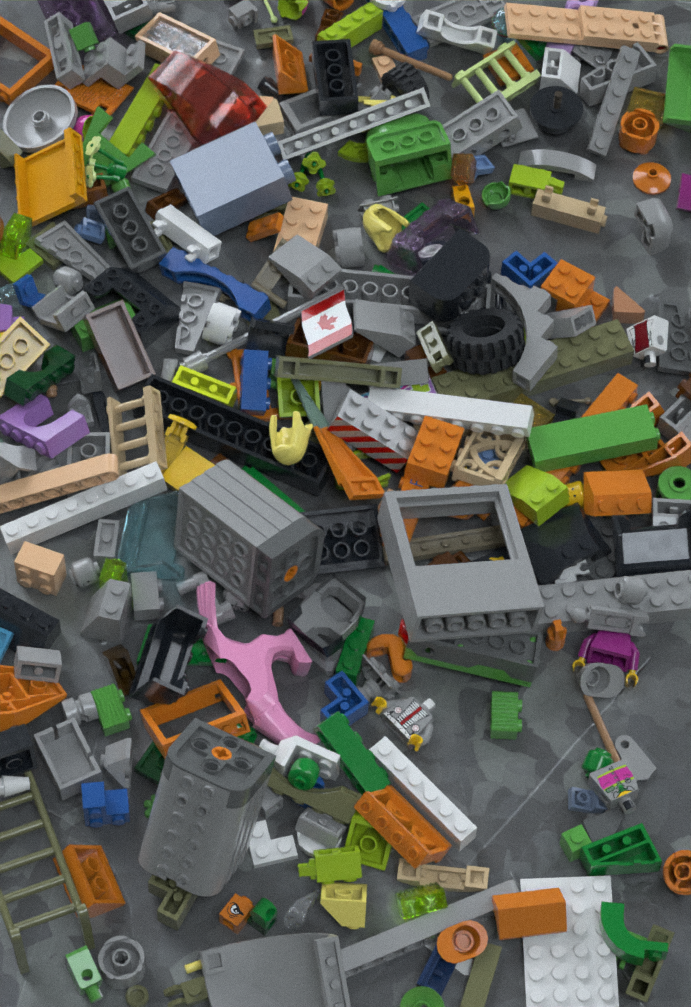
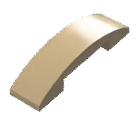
M400 858L397 881L440 891L479 892L487 889L489 868L467 865V869L427 864L413 868L404 858Z

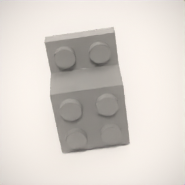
M111 37L101 42L96 49L88 52L84 57L83 72L85 81L82 83L89 87L101 77L119 89L144 70L146 43L139 40L126 49Z

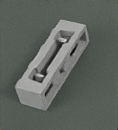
M58 12L46 19L44 24L56 79L67 88L72 89L84 82L85 77L79 51H77L69 29L73 28V24Z

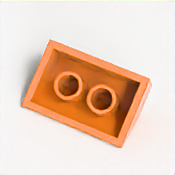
M643 469L584 472V512L591 516L652 513V492Z
M69 844L62 850L81 903H85L90 918L126 904L101 845ZM54 857L53 861L57 868V872L59 873V875H62L56 858ZM64 883L63 885L65 887V891L69 897L70 902L72 903L66 884Z

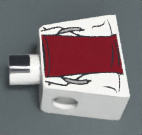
M655 315L627 328L628 339L634 349L633 356L644 360L645 367L656 366V356L665 353L667 350L668 320Z

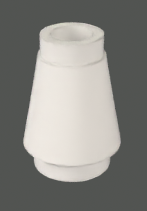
M2 775L0 778V796H4V798L30 790L29 777Z

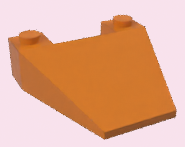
M647 392L634 402L631 407L647 404L649 412L654 413L655 426L665 411L654 396ZM681 431L667 443H664L661 439L658 440L657 449L601 460L600 463L607 471L643 469L645 477L662 474L669 467H687L691 463V442Z
M0 665V732L8 730L12 726L28 724L67 697V693L59 682L17 679L14 674V666Z

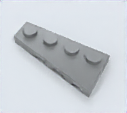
M65 220L34 240V244L72 269L79 271L91 281L110 267Z
M183 282L181 311L179 313V326L177 327L175 342L176 353L191 355L197 352L202 341L204 327L206 328V320L215 301H219L222 294L221 288Z

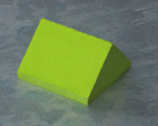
M277 377L279 418L293 417L294 411H298L301 417H308L291 378ZM299 379L320 410L318 380Z

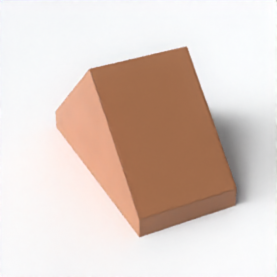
M616 286L612 296V321L618 319L620 323L637 324L643 321L645 310Z

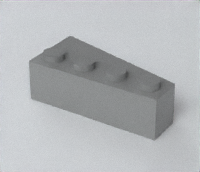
M638 42L633 44L632 49L639 51L640 55L627 92L651 84L656 80L657 65ZM617 58L614 60L610 59L602 68L598 67L581 78L580 96L589 107L603 102Z

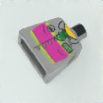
M624 758L589 774V786L608 809L611 810L620 806L625 815L636 810L632 800L637 798L639 789L628 758Z

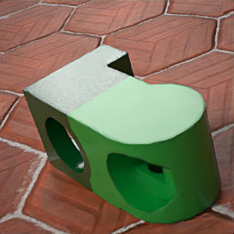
M262 897L250 911L251 916L247 919V924L266 936L277 922V908L268 899Z

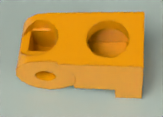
M468 185L452 186L451 197L456 220L460 217H468L473 221L475 206Z

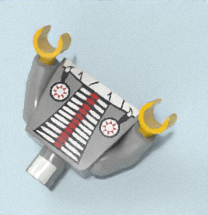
M376 697L371 703V706L378 707L375 711L377 714L385 711L382 718L383 724L409 750L416 746L414 750L418 751L421 746L430 742L434 729L432 725L433 717L430 713L436 709L435 703L430 698L420 704L414 697L394 700Z

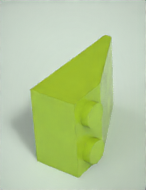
M526 465L506 482L513 506L538 527L569 503L568 487L554 475Z

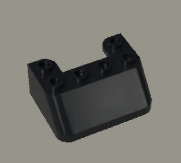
M109 267L84 287V292H87L93 304L113 289L140 311L132 318V321L145 349L179 321V313L181 311L179 306L138 273H132L130 269Z
M177 604L156 620L148 633L129 691V697L138 701L171 705L182 696H185L190 687L186 678V665L192 659V647L199 639H203L208 631V627H206L208 618Z

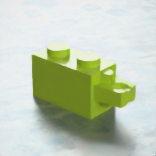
M514 164L508 186L512 195L535 199L537 190H545L546 185L553 187V193L562 195L565 182L552 177L551 171Z
M358 845L313 850L314 858H310L308 863L297 865L299 877L310 876L311 880L316 879L317 883L321 882L324 885L333 884L334 881L338 880L354 882L357 878H362Z

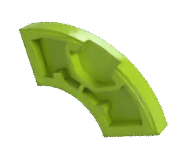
M349 140L338 151V156L345 160L358 163L368 162V151L365 143Z

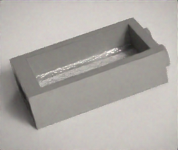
M316 89L279 103L284 123L292 136L350 115L319 116Z

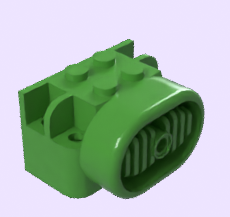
M412 113L375 126L368 131L365 145L368 151L371 176L373 181L376 182L378 196L453 178L451 143L440 122L430 121L422 114Z

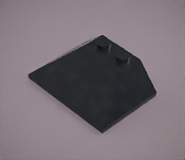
M578 502L556 512L539 527L532 523L521 529L534 575L541 585H547L559 579L563 570L591 557L593 561H596L612 553V550Z

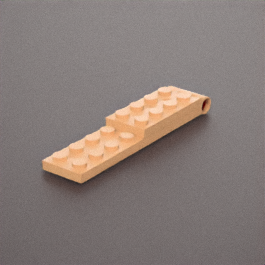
M507 2L504 6L508 38L620 49L623 45L632 48L633 44L638 42L647 52L663 54L669 50L664 16L660 14L655 15L653 12L580 5L578 10Z

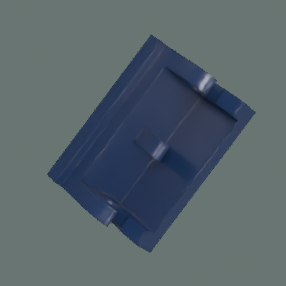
M435 945L417 981L416 987L425 986L432 988L442 996L457 963H449L441 958L437 945Z

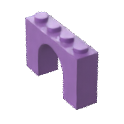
M42 394L24 406L18 403L0 415V431L3 435L9 436L16 442L35 449L39 454L51 459L90 433L84 415L74 410L69 411L50 424L36 427L53 415L48 397Z

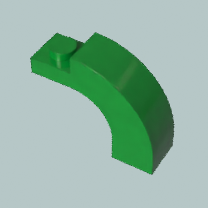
M601 901L599 914L601 935L608 948L616 956L638 966L643 965L644 958L655 962L666 960L668 943L637 939L625 927L624 904Z

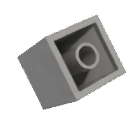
M109 579L91 597L80 631L81 636L122 644L133 609L131 583Z

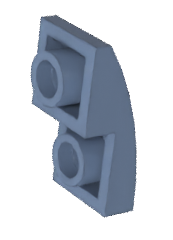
M576 787L568 789V810L603 814L608 810L593 790Z

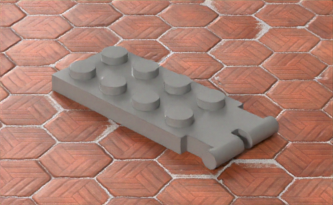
M450 0L430 10L444 14L445 18L454 24L475 27L491 22L495 12L497 13L495 16L501 13L505 15V3L503 0ZM423 13L411 17L415 26H418L419 18ZM422 36L423 39L427 40L429 48L436 46L440 43H443L441 41Z

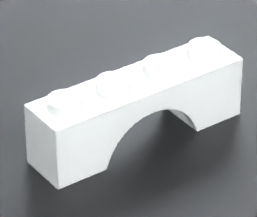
M426 9L419 18L416 34L481 54H487L494 48L497 30L480 25L475 27L460 26L448 21L444 14Z

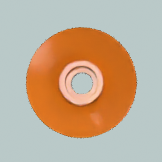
M647 162L639 165L634 170L632 180L635 187L641 192L656 195L665 192L669 188L671 175L663 165Z

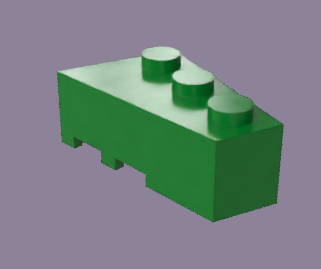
M643 823L582 846L579 855L588 876L659 872L662 860Z

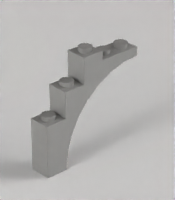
M495 273L491 278L492 291L503 297L514 308L523 323L526 333V345L523 354L513 370V383L530 392L557 359L558 346L548 340L554 333V320L545 314L551 307V294L536 286H533L529 291L524 286L512 282L508 277Z

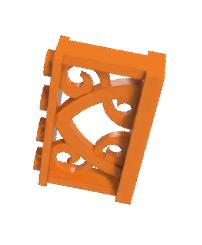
M387 785L382 790L365 792L354 806L413 868H418L420 865L433 861L435 863L440 862L452 847L392 785Z

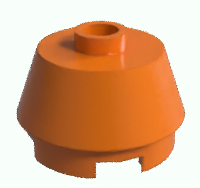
M680 850L668 857L663 867V878L667 887L680 895L691 894L690 850Z

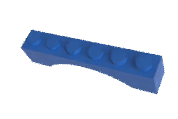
M172 247L159 263L162 276L177 284L186 281L221 288V291L227 294L234 301L237 308L242 311L241 318L249 322L251 317L263 319L271 310L269 297L264 292H258L252 289L250 285L237 281L233 276L225 275L216 267L206 265L199 258L189 262L185 259L188 253L184 250Z

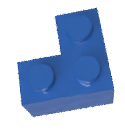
M515 251L502 261L500 275L508 277L518 285H524L528 288L536 286L541 289V285L558 263L545 252L530 263L518 251Z
M340 671L325 682L324 694L331 703L320 710V722L339 711L340 714L343 713L348 718V725L350 726L368 714V700L343 671Z
M104 781L81 784L85 826L98 828L105 824L123 825L126 822H130L127 788L105 791Z

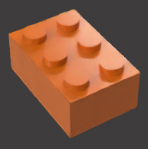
M425 416L408 458L404 477L436 488H445L452 462L456 458L462 441L464 428Z

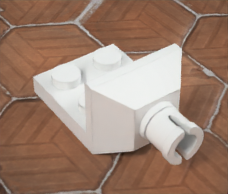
M299 736L281 740L279 745L263 739L259 745L263 750L276 755L274 768L287 778L294 761L299 758L314 760L320 768L319 776L324 779L336 781L339 775V754Z

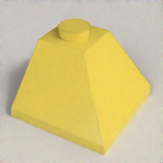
M339 882L328 885L322 884L320 904L341 926H346L349 929L365 928L367 884Z

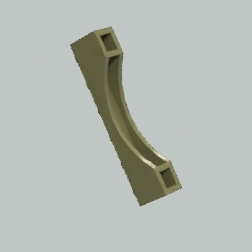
M276 355L274 376L400 389L402 368Z
M274 766L267 785L272 788L273 792L279 795L286 794L292 797V800L298 804L303 805L305 803L319 814L326 813L331 815L334 821L341 824L350 823L356 810L354 806L362 796L344 786L312 788L307 791L299 790L293 787L288 778L283 776Z

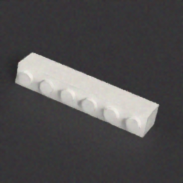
M386 736L369 749L375 755V762L378 766L384 768L388 773V779L391 784L459 852L475 839L477 827Z

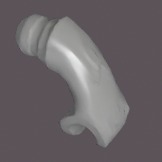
M165 358L163 360L161 378L172 382L174 373L177 372V359Z

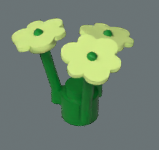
M94 136L86 146L85 154L90 156L85 168L86 187L89 188L93 186L96 179L119 182V180L124 179L127 172V166L124 165L123 160L117 159L100 148V136ZM98 151L114 161V163H110L108 166L95 163L96 159L93 158V154ZM94 167L106 170L110 176L96 175Z

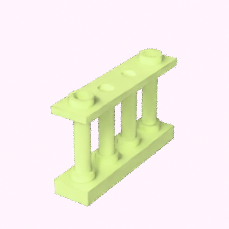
M513 40L508 44L506 42L503 43L496 52L466 71H459L454 76L455 79L451 86L455 88L462 84L475 102H480L483 98L468 79L476 74L488 91L493 94L498 89L483 72V69L490 65L507 86L504 91L500 90V92L509 102L535 85L541 74L537 69L530 73L523 68L511 52L516 44ZM505 56L521 76V80L518 82L512 81L497 60Z

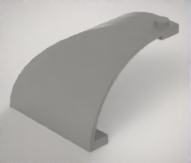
M327 933L277 935L240 941L199 951L211 1007H351L338 935Z

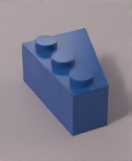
M244 349L240 359V366L242 368L240 375L239 411L249 415L264 416L266 410H269L270 397H267V390H270L271 378L267 376L268 370H271L272 358H268L269 351Z

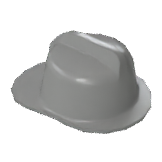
M605 663L586 664L579 673L575 674L582 692L591 697L612 698L622 690L625 680L623 671L618 666Z

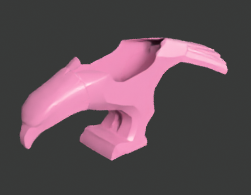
M209 581L197 586L196 595L199 615L208 618L206 625L208 631L203 638L204 646L216 673H222L229 677L244 695L246 701L244 712L247 719L253 724V728L277 745L280 744L281 740L293 736H299L317 745L320 742L317 735L308 733L299 727L282 708L272 674V663L277 660L287 662L294 676L304 677L310 670L312 660L293 630L288 629L284 634L278 636L262 634L250 643L231 640L225 637L218 628L215 607V583ZM217 658L227 659L226 663L214 662Z

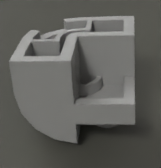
M658 198L636 203L634 216L643 229L641 243L649 256L662 252L671 241L673 231L671 215Z

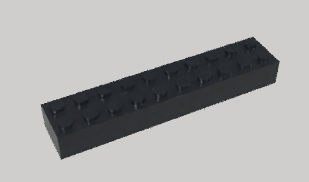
M154 374L150 375L144 387L152 386L160 391L164 431L171 427L173 422L172 419L168 418L169 414L183 417L197 426L196 430L188 429L186 433L189 436L187 441L217 454L220 453L250 468L254 467L259 472L316 496L320 495L332 473V469L320 444L309 440L306 452L299 462L289 466L283 465L273 456L268 422ZM143 388L136 399L142 398L144 395ZM145 406L133 409V417L135 419L144 417Z

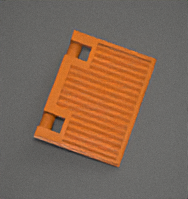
M101 77L89 87L80 83L74 88L69 89L59 80L55 83V85L66 89L71 94L78 107L91 112L93 116L98 106L107 108L105 112L111 116L134 90V87L127 84L117 89Z

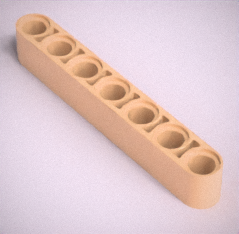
M103 454L1 484L0 514L117 480L119 478L118 457L115 454Z

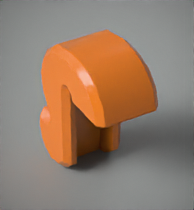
M381 634L369 641L367 657L371 658L372 656L378 657L388 654L392 676L397 682L405 683L412 676V660H405L403 658L406 645L400 637L394 634Z

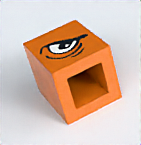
M235 893L219 913V922L238 935L247 924V919L251 916L250 911L254 907L252 901L246 896L241 897Z

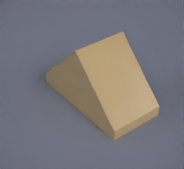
M273 99L256 121L262 135L273 132L274 135L284 134V120L276 99Z

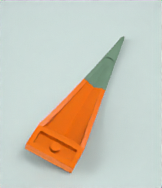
M291 379L311 424H313L315 434L338 485L344 488L350 500L382 498L384 490L376 475L353 453L341 438L327 430L329 422L313 402L300 380Z

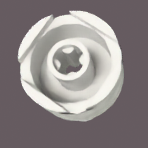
M215 301L206 320L207 324L206 328L204 327L202 339L220 346L232 341V335L237 331L242 311Z

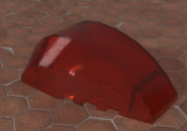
M176 50L148 76L152 86L178 122L179 127L183 130L189 142L195 148H199L256 122L267 108L266 104L244 81L207 62Z

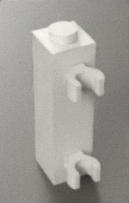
M172 205L157 211L156 219L152 223L155 227V233L158 237L162 234L166 235L189 252L185 256V259L189 262L199 258L206 264L219 257L222 241Z

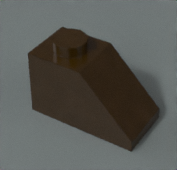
M119 644L101 653L117 689H121L123 695L127 696L129 695L136 671L128 650L122 644Z

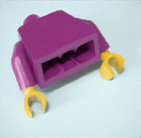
M599 630L598 633H593L583 640L578 653L579 659L574 661L572 665L573 672L576 666H585V659H587V663L613 664L618 666L623 672L629 670V674H627L624 680L625 686H627L629 678L634 680V687L636 686L639 679L635 672L638 671L640 653L635 644L631 642L630 634Z

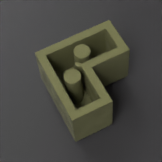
M152 874L148 881L149 893L163 899L157 910V919L159 922L178 931L198 895L176 886V882L169 878L165 881Z

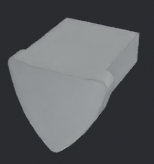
M76 394L69 401L67 412L74 410L84 415L88 427L94 426L91 402L85 396Z

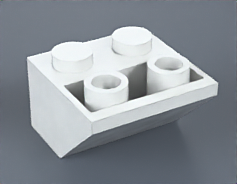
M545 47L539 90L549 86H561L577 94L581 64L564 49Z

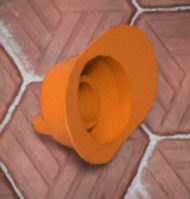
M472 920L450 926L443 930L437 938L438 953L445 961L453 964L478 956L487 946V931L483 925Z

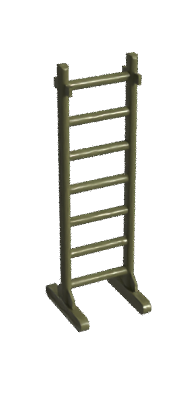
M32 771L24 773L25 777H29L30 792L1 801L0 811L34 800L41 819L1 832L0 842L44 827L51 847L0 864V874L55 855L62 875L3 895L0 888V913L11 940L21 975L30 972L20 931L76 912L84 946L87 945L88 950L95 948L87 907L85 903H81ZM64 883L66 884L72 900L71 904L13 924L7 907L8 903Z

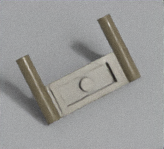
M282 238L273 253L288 241ZM267 260L250 286L258 292H264L270 301L284 309L288 302L271 292L283 274Z

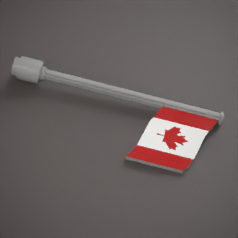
M342 282L340 286L273 319V321L286 323L302 315V327L309 348L308 358L311 359L353 337V325L346 308L345 293H348V286ZM248 332L208 353H201L199 350L182 359L183 361L179 363V366L181 365L201 373L209 369L208 364L211 363L210 361L245 344Z

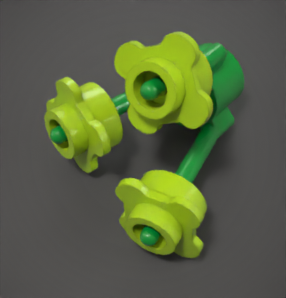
M315 151L305 155L301 163L300 172L294 173L296 181L288 184L289 187L303 192L305 185L309 183L306 175L303 174L305 169L310 174H316L318 170L320 180L316 184V189H318L317 196H329L336 192L333 186L335 182L324 177L322 168L326 165L325 160H322L319 153Z

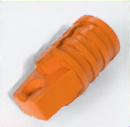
M561 619L553 620L547 630L545 644L552 651H559L564 647L567 629L561 625Z

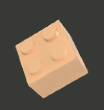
M24 541L14 561L17 582L23 587H32L38 589L43 594L57 596L67 576L64 554Z

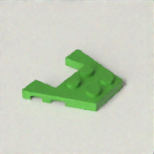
M98 106L83 142L85 168L90 158L89 155L85 154L86 146L94 136L101 137V149L124 161V165L127 166L126 175L133 169L143 165L142 163L156 156L154 151L141 142L133 154L127 157L102 136L101 133L113 117ZM98 151L93 154V158L96 159L95 163L105 166L114 163V161ZM94 167L96 174L103 173V175L110 176L106 170ZM105 180L107 188L111 186L112 180Z

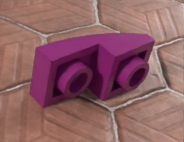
M682 173L678 188L679 195L676 210L691 213V175Z

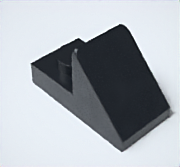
M561 397L552 423L576 419L581 403Z

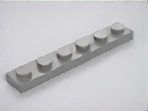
M625 45L621 46L586 151L603 158L606 156L640 55L639 51Z

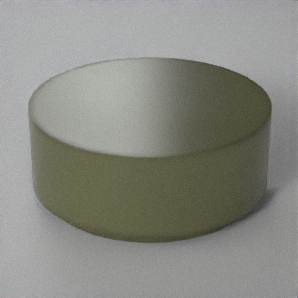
M141 985L131 986L125 995L126 1003L129 1007H145L149 1001L148 991Z

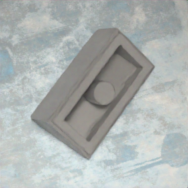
M307 807L299 816L295 827L296 831L328 848H335L347 829L346 826L315 812L310 807Z

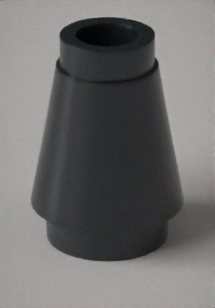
M263 77L257 87L261 94L273 97V99L280 102L286 96V94L279 95L277 83L271 77Z

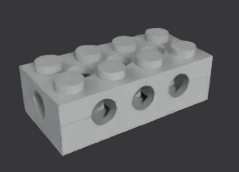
M497 90L442 125L451 143L452 163L457 169L463 166L468 156L481 155L523 128L517 114L500 90Z

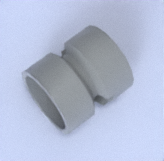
M91 692L79 695L77 700L69 698L61 701L65 720L74 717L77 724L81 725L82 720L90 722L99 719Z

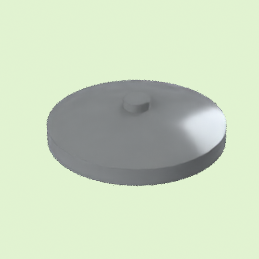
M40 85L20 94L8 107L3 119L4 133L23 152H38L63 140L65 129L69 127L74 128L78 115L76 102L71 94L60 86Z

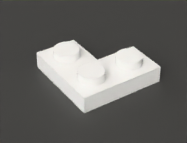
M266 820L256 822L249 844L254 869L298 859L293 835L271 840Z

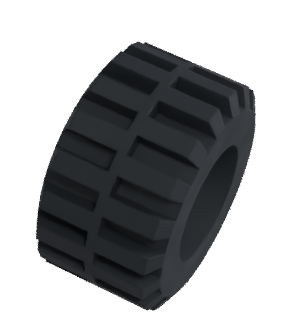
M408 62L398 64L384 73L381 78V83L384 86L383 91L388 89L392 93L391 96L398 97L424 87L428 100L430 98L429 89L423 76Z

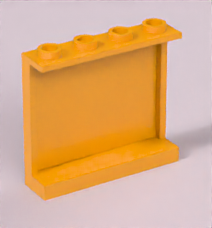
M71 127L64 130L63 140L23 158L17 153L14 154L16 200L18 205L17 216L21 222L30 228L87 202L82 135Z

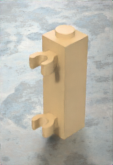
M547 185L545 190H537L531 212L532 216L599 234L601 227H605L608 218L605 215L606 207L599 206L598 199L591 198L590 203L553 193V187Z

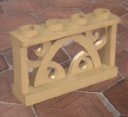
M471 430L470 436H467L465 439L464 448H460L458 452V460L454 459L450 469L453 472L452 480L456 481L458 479L477 486L506 484L524 450L526 437L516 438L509 434L495 435L491 432L483 431L477 433ZM481 435L487 436V439L482 438ZM495 449L496 456L503 461L493 460L485 464L480 459L478 453ZM467 465H468V466H471V468H469V469H466V468H463V467H464V466H467Z

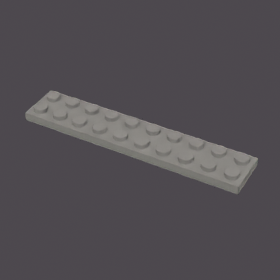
M216 40L220 56L197 79L190 76L187 77L148 146L156 153V156L142 163L143 165L135 169L131 176V182L162 193L170 190L176 179L170 160L192 150L241 62L245 49Z

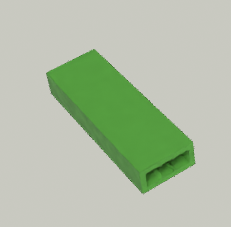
M646 404L532 427L530 437H526V442L533 467L547 472L657 449V442L660 440V432L658 428L654 427V413L649 412L648 405Z

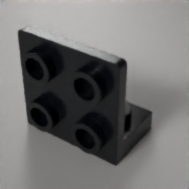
M251 317L245 349L269 351L268 358L276 359V355L285 356L289 334L294 335L295 326L291 323Z

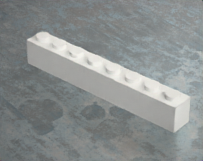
M423 87L278 141L283 160L430 107V103Z
M371 386L368 396L369 401L393 416L416 425H421L424 417L428 416L463 427L464 429H471L477 433L486 431L495 435L509 434L516 438H523L524 436L530 437L534 419V411L530 405Z
M155 461L119 476L117 480L95 486L0 526V529L12 555L20 551L24 541L35 545L168 489L160 468Z

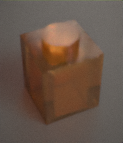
M453 153L451 177L455 183L459 185L474 183L477 161L473 154Z

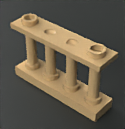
M152 386L143 387L144 395L142 398L122 404L112 397L107 398L106 412L109 417L112 454L118 457L119 476L127 474L129 469L151 464L155 461L160 471L168 469L161 394L159 390ZM145 406L144 417L122 423V412ZM144 425L147 426L145 437L124 442L123 431ZM148 444V456L126 462V450Z

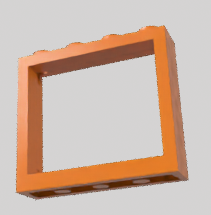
M0 16V35L39 61L36 66L10 89L0 83V101L10 106L20 94L35 87L54 70V65L49 48Z
M221 679L188 691L185 696H182L171 705L157 703L140 710L144 727L164 759H166L169 747L180 734L166 739L158 725L220 701H224L232 714L208 722V724L235 737L251 732L246 713ZM219 693V694L221 695V696L215 698V695H216V694ZM236 724H240L242 727L237 729Z

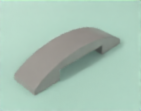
M538 149L522 151L518 161V165L575 174L574 179L588 182L594 181L596 164L574 154L555 150Z

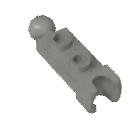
M591 605L589 612H586L581 607H575L570 613V618L574 623L582 624L586 621V626L589 629L628 633L631 636L638 637L646 635L642 626L638 624L649 622L647 612L636 609L623 610Z

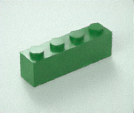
M337 711L331 714L312 729L327 750L340 755V768L359 794L363 795L367 791L382 790L391 783L386 770L378 766L375 762V755L364 747L361 736L356 731L353 732L348 725V718L343 713L340 714Z

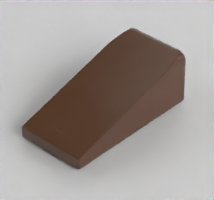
M175 188L148 200L145 212L155 220L158 210L169 205L179 209L188 201L185 195Z

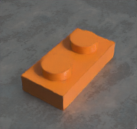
M277 212L250 222L246 239L253 242L279 233L284 216Z

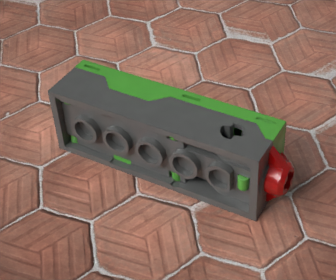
M404 619L401 620L398 630L399 637L406 644L403 658L526 687L531 686L537 670L543 634L535 632L410 642Z

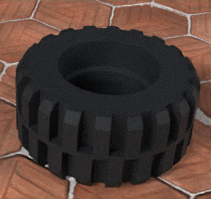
M483 307L479 310H469L468 313L464 312L458 318L455 317L446 331L447 348L454 360L452 365L464 373L468 372L473 375L475 373L480 375H486L487 373L496 374L498 371L503 372L508 367L515 366L520 361L525 348L521 319L512 311L508 312L507 309L491 307L486 309V307Z

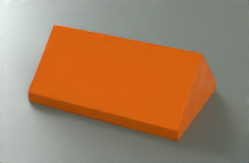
M274 34L272 36L273 61L279 95L307 92L308 85L302 52Z
M559 887L492 896L499 940L567 932L566 901Z

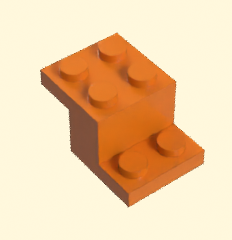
M562 259L541 285V289L546 290L551 294V297L557 300L556 312L592 305L597 322L610 304V299L593 291L595 276Z

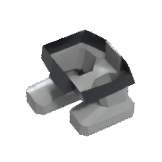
M334 572L322 583L312 584L303 593V602L287 616L289 628L293 630L311 658L312 665L325 676L334 675L343 650L342 647L345 645L344 640L356 629V626H359L366 604V597Z

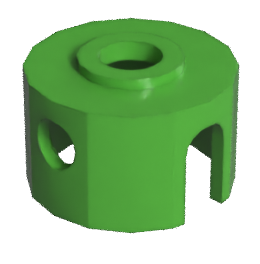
M673 466L664 470L659 476L655 497L658 498L659 494H661L662 498L691 500V470L682 466ZM673 482H682L685 484V486L682 488H677L674 486Z

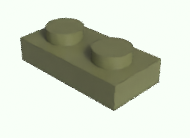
M290 25L253 30L256 49L273 47L272 36L274 34L289 44H294Z

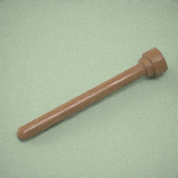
M374 39L370 44V54L375 56L383 54L400 62H408L415 68L444 80L451 81L453 79L452 74L388 49L377 39Z
M584 694V701L607 752L612 754L611 758L614 763L620 761L593 697Z

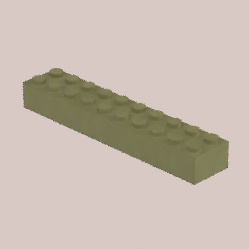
M616 319L591 327L575 337L549 340L558 346L557 359L530 392L513 383V370L516 365L508 367L503 372L498 371L496 374L487 373L486 375L477 373L473 375L458 369L432 377L431 380L437 394L511 403L632 364L634 349L619 320Z

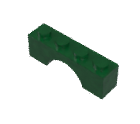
M57 344L44 352L41 371L27 372L18 370L7 377L4 395L24 406L41 393L46 392L55 383L58 384L65 376L72 374L75 369L74 362L76 356Z

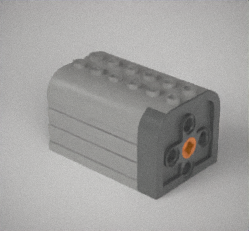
M228 459L220 461L214 467L209 468L203 474L179 488L174 549L264 619L305 591L315 580L320 569L324 531Z
M194 718L168 749L138 856L142 868L165 881L167 878L175 881L176 886L198 896L218 894L223 889L224 884L230 880L231 875L237 871L238 866L245 860L276 755Z

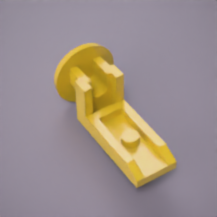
M169 414L168 418L172 419L173 422L171 427H168L165 432L167 467L182 452L189 437L186 435L188 429L196 430L197 428L191 421L174 414ZM167 469L161 470L162 475Z

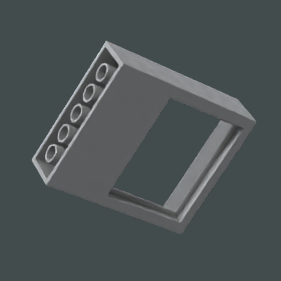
M507 484L384 492L377 520L410 642L535 633L544 604ZM486 513L497 514L510 560L415 566L403 519Z

